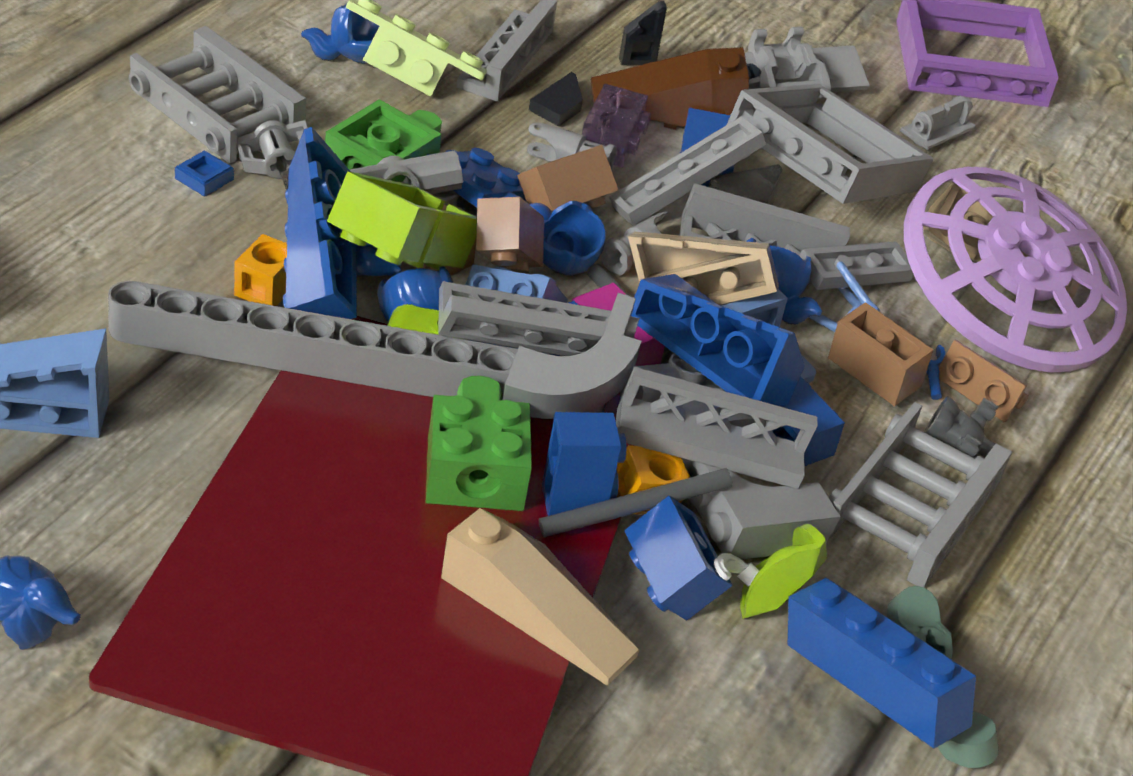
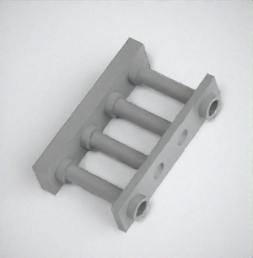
M207 26L194 30V48L192 53L160 66H153L137 53L130 55L129 83L131 89L229 164L237 162V137L255 131L258 126L267 121L276 120L287 125L303 121L306 118V98ZM198 67L208 73L183 85H178L171 79ZM220 86H225L233 92L207 104L202 103L196 98V96ZM246 104L258 110V112L231 124L221 117V115Z
M914 402L903 416L896 414L886 430L885 439L842 491L836 488L829 496L830 501L841 516L830 539L845 520L908 553L907 559L913 561L907 581L925 588L1000 484L1012 451L995 444L985 458L979 455L973 458L915 428L922 405ZM908 444L966 474L968 482L958 481L956 484L899 453ZM888 468L948 500L947 505L949 507L945 509L940 506L938 509H935L879 478ZM868 494L928 526L927 531L930 533L928 536L921 533L915 536L858 504Z

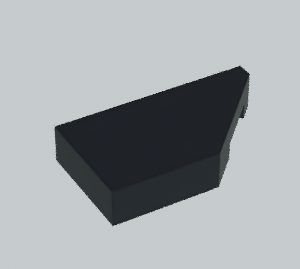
M665 1L656 2L624 27L619 53L621 65H643L657 61L667 12Z
M570 72L531 98L529 111L557 126L562 125L578 114L582 109L583 99L576 74Z

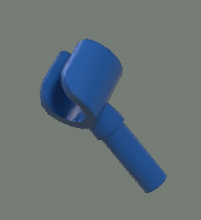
M941 345L936 347L937 360H930L927 368L931 399L933 400L942 398L939 366L945 357V349Z

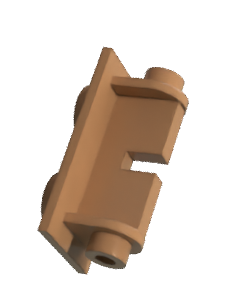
M957 340L953 341L939 366V379L977 405L980 404L983 398L998 405L999 408L996 410L995 417L1004 423L1007 422L1014 408L1021 409L1029 397L1024 392L1027 385Z

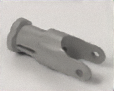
M540 122L532 123L528 129L531 135L547 140L552 146L533 142L528 145L527 152L534 157L549 162L601 145L586 140L585 135ZM612 144L608 146L603 145L612 170L617 146Z
M668 212L658 213L625 231L623 237L619 239L611 238L605 241L604 249L601 253V261L606 269L618 275L629 271L634 263L628 236L634 231L662 234L655 223L666 216Z

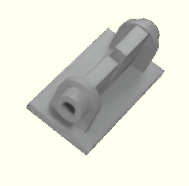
M957 96L945 103L944 108L938 106L926 112H919L916 114L913 122L902 127L900 131L912 139L918 146L929 150L976 128V125L968 120L970 110L972 109V101L968 97Z

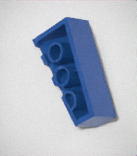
M313 127L304 129L289 167L288 189L285 192L288 204V222L285 224L287 257L284 259L286 293L283 295L284 308L353 319L357 317L356 244L343 239L340 236L342 229L327 222L346 173L351 171Z
M676 274L641 279L634 296L636 299L632 312L633 317L640 318L638 327L724 391L780 407L789 404L805 368L794 332L718 305Z
M824 578L789 596L787 645L933 749L972 727L976 675L828 578Z

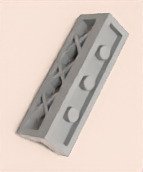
M540 0L530 14L514 9L476 55L484 61L481 67L487 69L485 75L486 82L473 79L475 78L474 76L463 71L457 78L456 88L498 102L553 32L557 0Z
M694 183L682 213L680 236L723 240L736 239L745 242L750 238H754L756 243H767L770 246L785 248L800 255L801 251L805 248L846 245L850 238V227ZM692 227L704 230L710 236L707 237L691 232Z
M443 281L439 288L438 335L514 348L522 346L544 353L573 356L589 350L598 343L605 332L612 311Z
M634 367L616 415L618 433L625 434L626 443L721 469L727 468L732 472L796 489L799 488L805 476L804 452L818 426L817 416ZM641 385L659 390L664 398L651 403L636 399L635 396ZM696 400L706 403L710 410L695 415L685 412L681 405ZM743 413L751 415L755 423L739 427L730 424L727 417ZM785 425L801 429L795 442L776 437L772 430Z

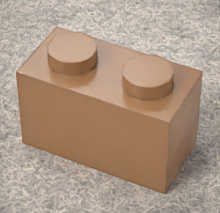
M603 145L539 165L517 175L527 203H542L551 212L569 201H578L591 206L593 209L606 204L605 195L618 191Z
M521 197L477 199L476 251L488 258L491 264L514 272L527 274L531 267H543L544 217Z
M865 302L838 321L828 359L890 404L896 406L922 386L933 349Z

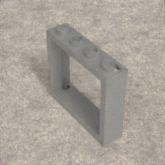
M820 84L741 90L727 122L728 125L741 116L763 132L766 145L762 149L842 204L917 192L934 159ZM820 94L827 98L824 105L816 103ZM802 123H808L866 163H860ZM848 168L852 171L850 177L845 175Z

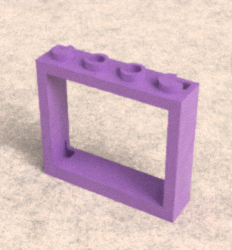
M902 0L896 22L909 90L1042 107L1049 106L1059 77L1039 9L975 0ZM1017 27L1026 28V32H1016ZM922 28L1022 40L1030 66L929 54L926 51ZM922 72L928 73L927 79H918V76H921ZM1035 86H1036L1037 93H1033V90H1034V87H1035Z

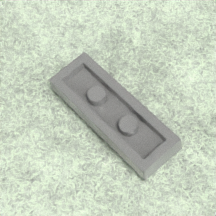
M897 241L805 248L799 255L803 260H805L806 256L811 257L812 271L810 282L816 290L849 287L837 269L836 265L840 261L846 265L860 286L911 281L914 276L907 255Z

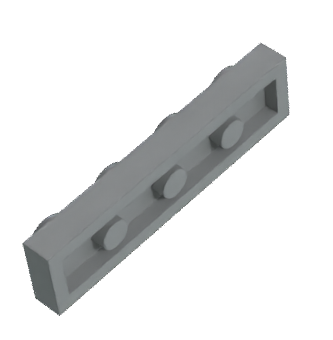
M742 116L609 196L613 208L632 226L648 219L655 212L690 192L694 183L701 185L715 178L722 171L740 160L748 158L752 153L765 146L766 142L763 132Z

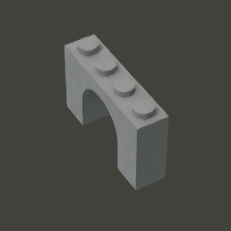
M696 400L681 405L685 412L695 415L710 410L706 403ZM743 413L727 417L730 424L739 427L755 423L751 415ZM682 458L690 478L721 469ZM729 471L732 487L689 498L722 553H730L741 560L771 556L775 551L783 547L792 546L794 529L804 524H811L817 528L825 537L827 544L841 517L819 482L800 484L798 489L788 486H763L749 482L732 471Z

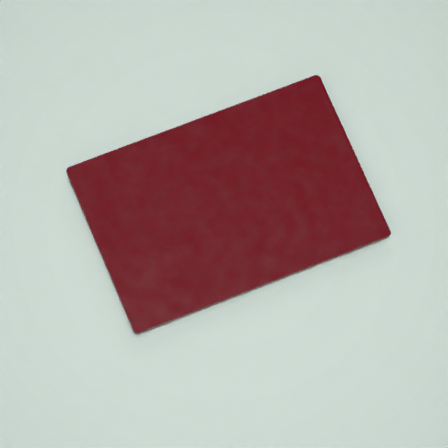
M357 316L356 318L352 319L385 326L388 325L382 322L374 321L360 316ZM281 370L89 674V687L98 693L369 776H530L570 661L441 578L447 534L477 511L479 507L426 503L428 434L433 397ZM620 392L605 403L604 413H614L615 421L617 408L620 403ZM530 417L531 473L524 511L481 509L505 519L545 544L593 598L622 517L546 538L543 537L539 526V518L547 517L548 515L542 481L554 419Z

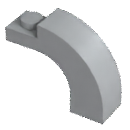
M621 293L617 294L603 336L596 345L583 353L573 356H553L519 346L505 383L503 400L530 403V417L554 419L555 412H590L610 401L628 382L636 365L642 342L641 340L634 339L640 318L632 316L636 298Z

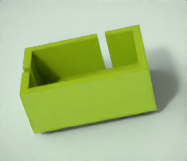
M349 171L346 173L327 219V222L342 229L340 236L343 239L360 246H366V243H369L378 248L375 255L396 265H401L403 261L418 268H423L424 264L436 270H439L441 266H445V268L446 266L463 268L477 237L476 216L451 204H448L446 210H442L445 204L444 200L416 186Z

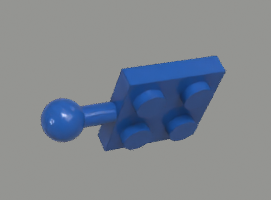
M472 148L471 151H456L463 177L462 189L453 190L475 207H477V199L521 197L526 201L517 176L520 174L519 172L501 166L494 161V156L486 150ZM542 203L529 204L544 217V220H549L552 212L546 205Z

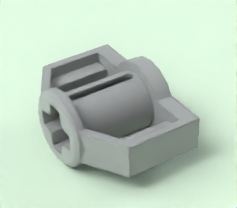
M276 120L267 121L258 126L254 133L237 137V151L244 171L247 173L266 174L275 179L289 177V167L295 154L289 143L297 140L300 141L304 129L308 128L306 121L303 120L287 125ZM259 150L263 153L265 159L254 158L252 152ZM276 157H280L284 170H280Z

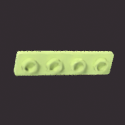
M373 0L348 1L347 9L379 25L363 61L430 97L448 63L481 81L484 79L487 69L481 67L484 61L467 51H463L461 55L448 49L450 43L447 40L433 33H429L428 37L414 30L416 24L405 17L395 14L394 18H391L381 13L382 6Z

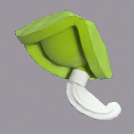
M804 524L795 528L792 546H786L775 551L769 558L756 566L751 562L747 565L740 558L730 553H722L714 560L715 569L720 577L724 580H729L732 577L731 573H738L737 577L744 583L740 596V609L743 619L778 609L789 599V596L794 594L813 577L827 559L826 540L817 528L811 524Z

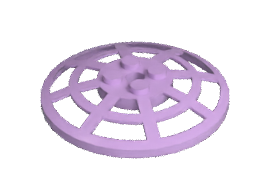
M962 167L947 170L934 176L921 187L910 203L904 220V245L915 279L928 300L942 317L960 334L984 351L1006 362L1031 370L1071 372L1086 368L1100 360L1119 340L1125 327L1127 315L1126 291L1120 271L1111 253L1091 226L1067 203L1045 188L1006 171L986 167ZM971 179L1001 183L1014 189L1004 187L982 188ZM953 181L968 192L955 204L950 216L925 212L927 202L933 192L945 182ZM993 197H1006L1022 201L1023 213L1006 211ZM979 202L993 216L987 225L964 219L968 208L974 203ZM1040 210L1054 218L1067 232L1057 233L1040 219ZM923 226L948 230L950 249L960 271L941 279L928 254ZM962 234L979 238L978 251L981 261L973 264L965 248ZM1079 245L1087 260L1090 273L1074 264L1069 247ZM1095 255L1109 279L1111 289L1102 282L1101 271ZM991 275L1000 285L1016 294L1015 302L998 292L987 282L985 277ZM1071 279L1090 289L1086 302L1078 309L1065 288ZM971 284L988 302L1002 312L1012 316L1007 337L977 319L956 299L953 293ZM1055 298L1063 314H1048L1032 310L1033 300L1044 301ZM1102 298L1115 309L1114 324L1111 331L1101 341L1093 345L1084 321L1096 310ZM1028 324L1050 329L1070 327L1079 350L1073 352H1053L1024 345Z

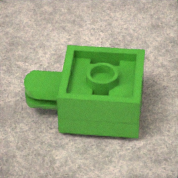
M379 99L326 131L325 142L350 170L377 165L383 158L388 156L410 159L427 156V154L440 153L442 121L435 113L425 110H417L411 115H407ZM395 176L391 181L402 183L405 176Z
M485 376L464 378L455 396L434 395L428 434L426 503L524 511L531 473L530 403L502 400V390L499 382Z

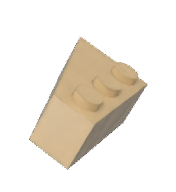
M636 231L628 236L639 283L641 279L676 274L718 305L777 292L779 287L770 245L767 243Z

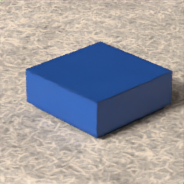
M204 150L175 167V179L206 197L234 180V168Z

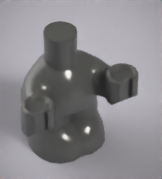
M947 396L931 417L924 433L971 457L979 454L985 458L996 443L985 437L984 426L987 420L991 421L994 418L999 406L983 398L977 409L969 416L959 409L957 403L952 398Z

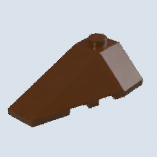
M744 48L704 49L591 77L590 83L594 112L637 122L642 119L663 122L664 128L676 130L677 126L685 127L689 108L731 116L741 90L749 89V75Z

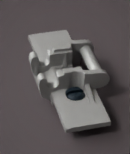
M791 27L786 40L779 44H764L767 30L755 29L750 38L748 52L744 53L749 75V89L820 84L831 92L868 90L870 86L854 45L812 48V45H809V43L801 44V37L804 34L803 27ZM820 94L818 98H826V97H824L823 95Z

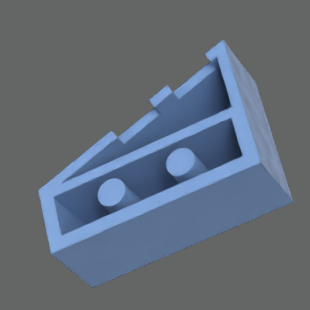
M106 329L0 344V429L99 438L110 399Z

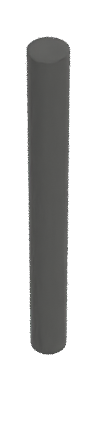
M724 468L539 518L540 530L543 537L546 538L652 509L669 495L675 500L681 501L732 487L731 475L729 470Z

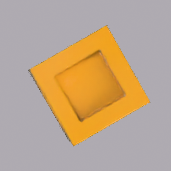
M262 234L234 262V296L250 302L277 306L283 300V295L286 293L284 259L287 257V243Z
M628 445L624 463L617 464L616 470L619 481L617 497L690 478V475L680 457ZM651 509L644 510V511L637 512V513H633V514H635V515H644V514H646V513H647L649 510H651Z

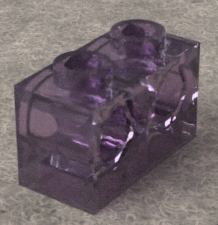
M604 84L583 124L582 135H585L586 140L604 146L609 144L617 146L614 166L623 168L629 154L636 155L641 135L646 134L651 119V112L646 111L648 95Z

